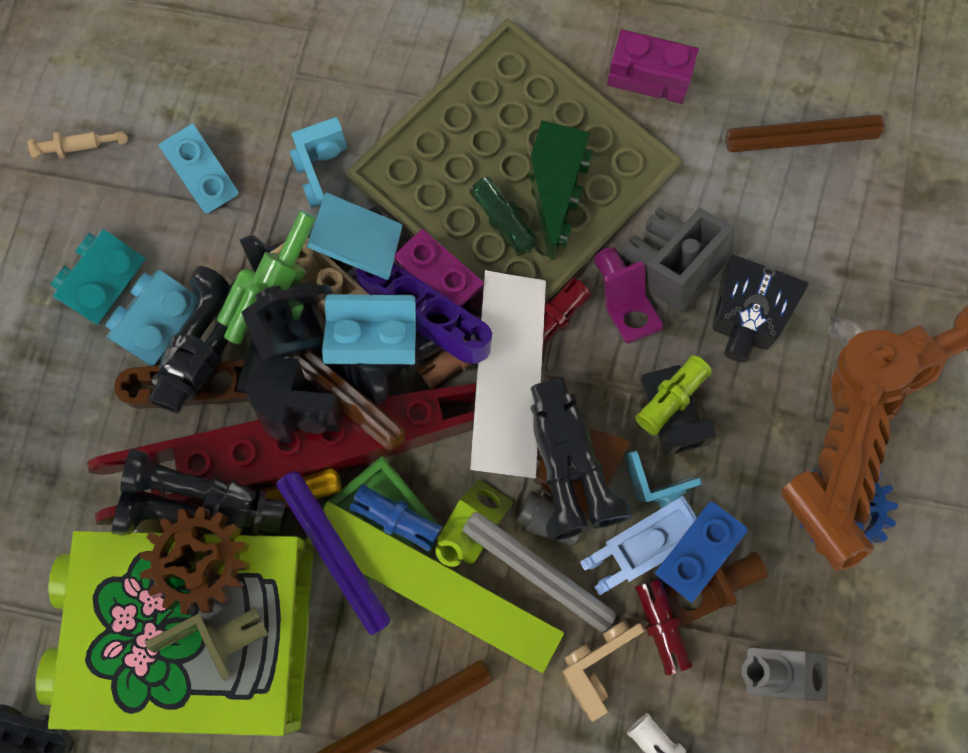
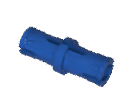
M362 484L353 498L355 502L353 501L349 508L353 512L356 511L383 526V532L390 536L396 533L424 548L427 552L431 550L438 537L437 535L442 529L441 525H437L409 510L408 503L402 500L397 503L372 490L365 484Z

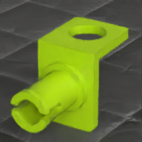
M477 480L459 500L437 539L439 545L435 551L439 561L449 567L458 566L462 562L461 560L469 565H473L484 547L463 532L464 524L476 512L486 517L495 525H498L513 505V501L482 480ZM477 495L491 498L498 508L493 509L483 505Z

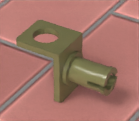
M253 607L250 611L216 629L212 625L208 627L205 619L199 613L147 640L145 644L148 650L156 653L199 630L220 677L226 682L232 678L225 663L229 661L228 655L261 637L268 636V633L255 607Z

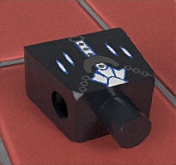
M732 254L721 274L712 326L715 332L729 336L724 355L733 361L746 363L749 360L753 346L768 350L782 333L805 293L809 282Z

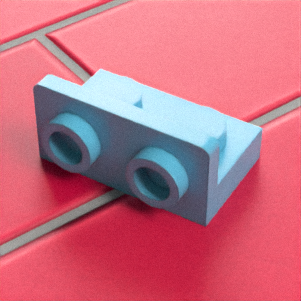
M326 295V325L322 347L323 364H415L416 298L414 296Z

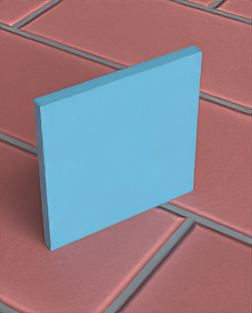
M326 192L306 247L388 280L403 224Z

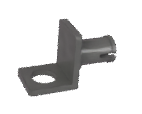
M749 648L747 650V659L742 665L741 672L744 681L747 683L746 690L748 694L806 701L827 700L826 654ZM814 665L817 672V681L815 688L812 682V671Z

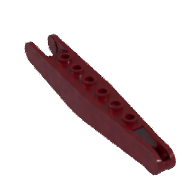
M477 383L388 396L386 402L379 407L405 429L404 436L406 438L402 445H398L392 451L385 449L342 410L343 417L339 432L324 431L320 434H312L300 428H295L291 444L271 437L262 428L259 420L131 449L146 452L160 465L162 462L175 460L177 471L209 479L216 475L226 482L234 480L256 491L276 485L280 478L292 471L299 472L302 477L327 469H334L339 474L376 462L382 456L388 458L473 430L474 411L443 420L440 408L475 402ZM130 449L90 459L87 462L89 473L107 475L122 472ZM151 489V493L202 505L203 500L176 493L166 495L165 491ZM117 505L101 509L95 514L96 524L112 525Z

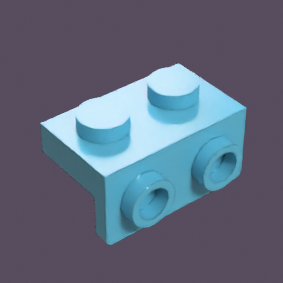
M160 269L154 271L151 276L144 272L130 290V293L135 295V298L126 310L119 306L105 324V327L110 329L105 338L116 343L149 366L155 365L168 347L172 335H176L192 314L197 303V296Z

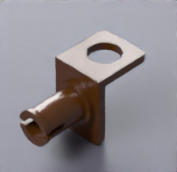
M755 551L740 560L719 568L701 591L702 602L695 610H686L681 607L677 600V591L667 583L663 584L673 615L679 616L681 626L720 608L737 604L733 593L761 579L768 578V572L761 557Z

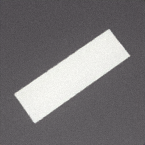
M485 270L481 321L491 328L493 334L490 355L487 359L478 363L470 470L536 478L537 443L533 431V414L530 409L535 403L530 388L535 384L541 383L545 280Z

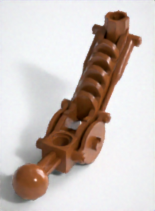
M968 306L957 314L954 320V328L934 337H931L921 325L899 335L886 330H869L858 333L849 340L846 347H843L837 360V368L831 379V395L835 411L832 412L830 429L827 430L824 438L825 448L821 449L819 455V468L822 477L817 471L810 472L808 470L795 476L791 482L783 487L781 492L783 499L814 540L815 550L826 557L835 571H846L858 565L872 553L874 546L856 522L865 524L869 519V503H872L874 500L875 483L879 481L881 473L880 464L884 461L886 454L885 445L888 444L891 435L889 422L898 415L906 395L936 382L948 358L963 351H968Z

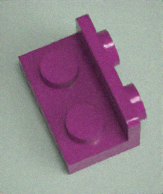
M423 228L395 254V262L404 270L460 307L465 305L469 310L473 311L483 301L484 282Z

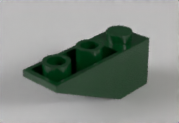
M541 120L530 156L529 176L548 258L554 260L558 246L564 248L567 246L572 228V223L566 222L569 209L576 211L578 209L583 186L577 185L580 173L588 174L594 150L587 148L590 132Z

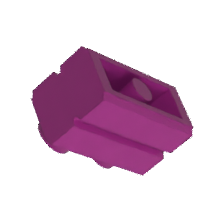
M621 29L611 62L607 86L660 99L664 97L668 101L683 104L699 48Z

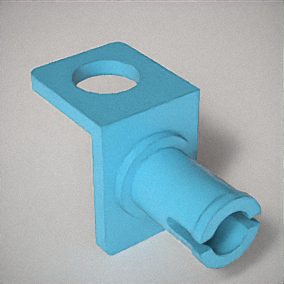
M637 451L624 453V459L638 501L649 502L653 500L658 502L660 509L684 496L683 494L687 493V489L702 485L701 478L690 477L650 490Z

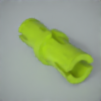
M691 355L670 380H664L658 386L659 392L635 416L637 423L645 431L656 436L678 410H684L690 404L689 397L711 376L712 369L700 357Z

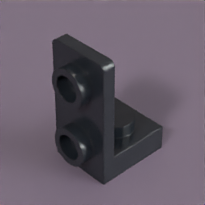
M680 365L642 375L640 381L647 403L659 392L658 386L664 380H670L681 368ZM692 396L689 397L690 404L684 410H678L658 433L665 457L705 447L716 437L711 419L700 422Z

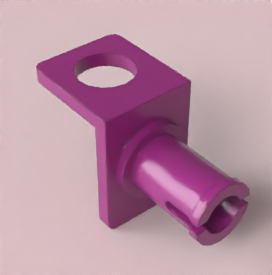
M609 247L601 250L595 256L594 264L604 277L605 309L624 342L629 344L661 331L663 323L645 295L644 264L638 262L626 267L616 248ZM637 311L644 313L648 318V322L641 328H631L624 323V318L630 312Z

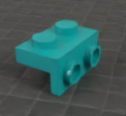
M102 229L97 236L89 232L74 251L81 256L74 267L70 269L64 265L49 284L56 289L51 296L58 302L60 301L95 325H98L146 259L105 229Z

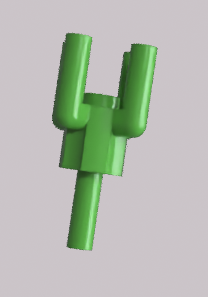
M300 210L280 253L265 252L256 272L250 269H243L239 272L217 318L219 323L228 327L224 335L227 340L241 344L248 329L241 311L257 301L255 298L257 293L276 285H280L282 290H288L300 284L306 271L295 262L314 225L316 217ZM304 305L291 309L293 319H300Z

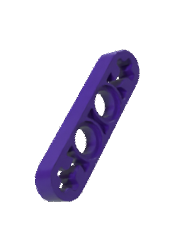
M395 263L392 265L388 280L357 268V283L370 295H400L409 293L417 296L416 331L465 363H479L488 358L491 352L493 333L485 322ZM440 314L447 316L450 320L443 324H435L430 322L428 318L432 315Z

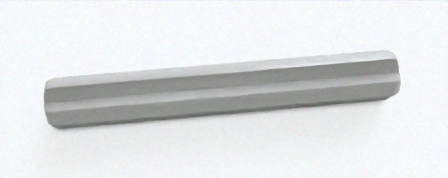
M474 512L468 518L462 530L470 538L600 632H606L610 628L616 617L612 609L480 513Z

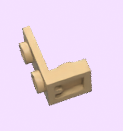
M626 620L604 632L603 636L606 642L592 651L585 644L564 657L568 665L559 671L591 722L608 713L602 701L609 697L597 676L593 673L587 677L583 670L643 633L645 629L641 623H635L629 627Z

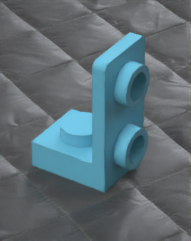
M337 117L291 133L296 149L289 152L297 173L306 171L309 183L302 186L311 208L316 206L320 208L324 198L311 162L332 159L340 152L348 149Z
M193 123L158 144L204 213H210L238 195V190Z

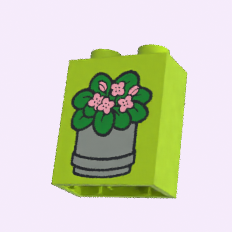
M73 531L70 554L62 553L57 556L50 571L48 584L51 605L55 609H63L58 647H50L44 652L36 674L37 699L42 705H51L48 729L285 736L301 729L313 545L299 537L238 535L234 539L235 542L248 543L250 548L244 553L239 554L240 560L250 564V569L238 570L236 575L244 583L243 588L230 586L227 592L230 595L231 602L223 604L214 599V608L211 613H202L197 604L193 615L181 614L180 604L174 610L163 608L162 604L166 595L157 598L150 597L147 593L155 584V581L141 578L140 573L151 568V561L140 558V553L152 551L154 548V544L146 538L149 533L117 535L111 532ZM204 534L208 544L221 542L217 535ZM174 542V543L172 544V546H171V548H170V550H169V552H168V555H169V553L171 552V550H172V548L174 547V545H175L176 542ZM195 552V559L182 567L196 570V563L208 555ZM225 565L221 566L215 577V582L220 578ZM170 579L177 589L191 594L190 589H186L183 579ZM253 607H255L268 633V636L261 637L228 655L229 661L225 663L232 678L226 682L220 677L199 630L156 653L148 650L145 644L147 640L199 613L205 619L208 627L212 625L216 629L250 611Z

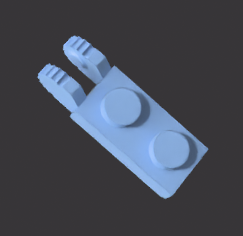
M682 496L606 542L607 546L582 560L580 563L586 571L594 569L602 564L606 558L613 555L622 569L614 575H608L598 582V585L594 586L598 594H603L626 579L630 582L662 563L697 519V515L685 496Z

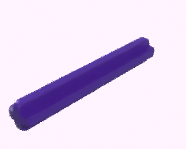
M292 471L277 481L279 491L370 635H374L390 624L389 615L300 473Z

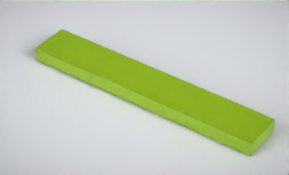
M327 501L323 511L363 574L540 673H544L564 635L562 630L395 537L390 536L332 502ZM307 536L305 541L313 545L311 540Z

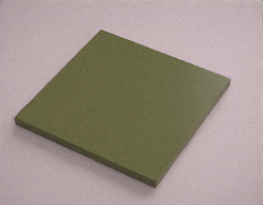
M507 18L345 172V176L349 182L392 220L403 224L402 228L409 235L414 237L423 228L483 282L485 270L545 280V302L549 303L558 295L569 280L573 277L575 278L682 167L684 160ZM541 120L590 132L587 148L594 150L588 174L580 173L577 185L583 186L577 211L569 209L566 222L572 223L566 248L558 246L554 260L548 258L529 176L530 156Z

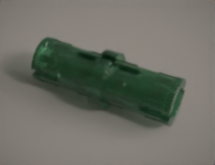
M486 176L478 180L472 186L473 189H470L469 194L489 217V225L494 230H499L518 256L529 252L538 243L539 238L518 214L519 208L514 202H509L503 196L491 177Z

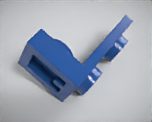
M709 502L654 574L693 603L747 533V527L714 502Z

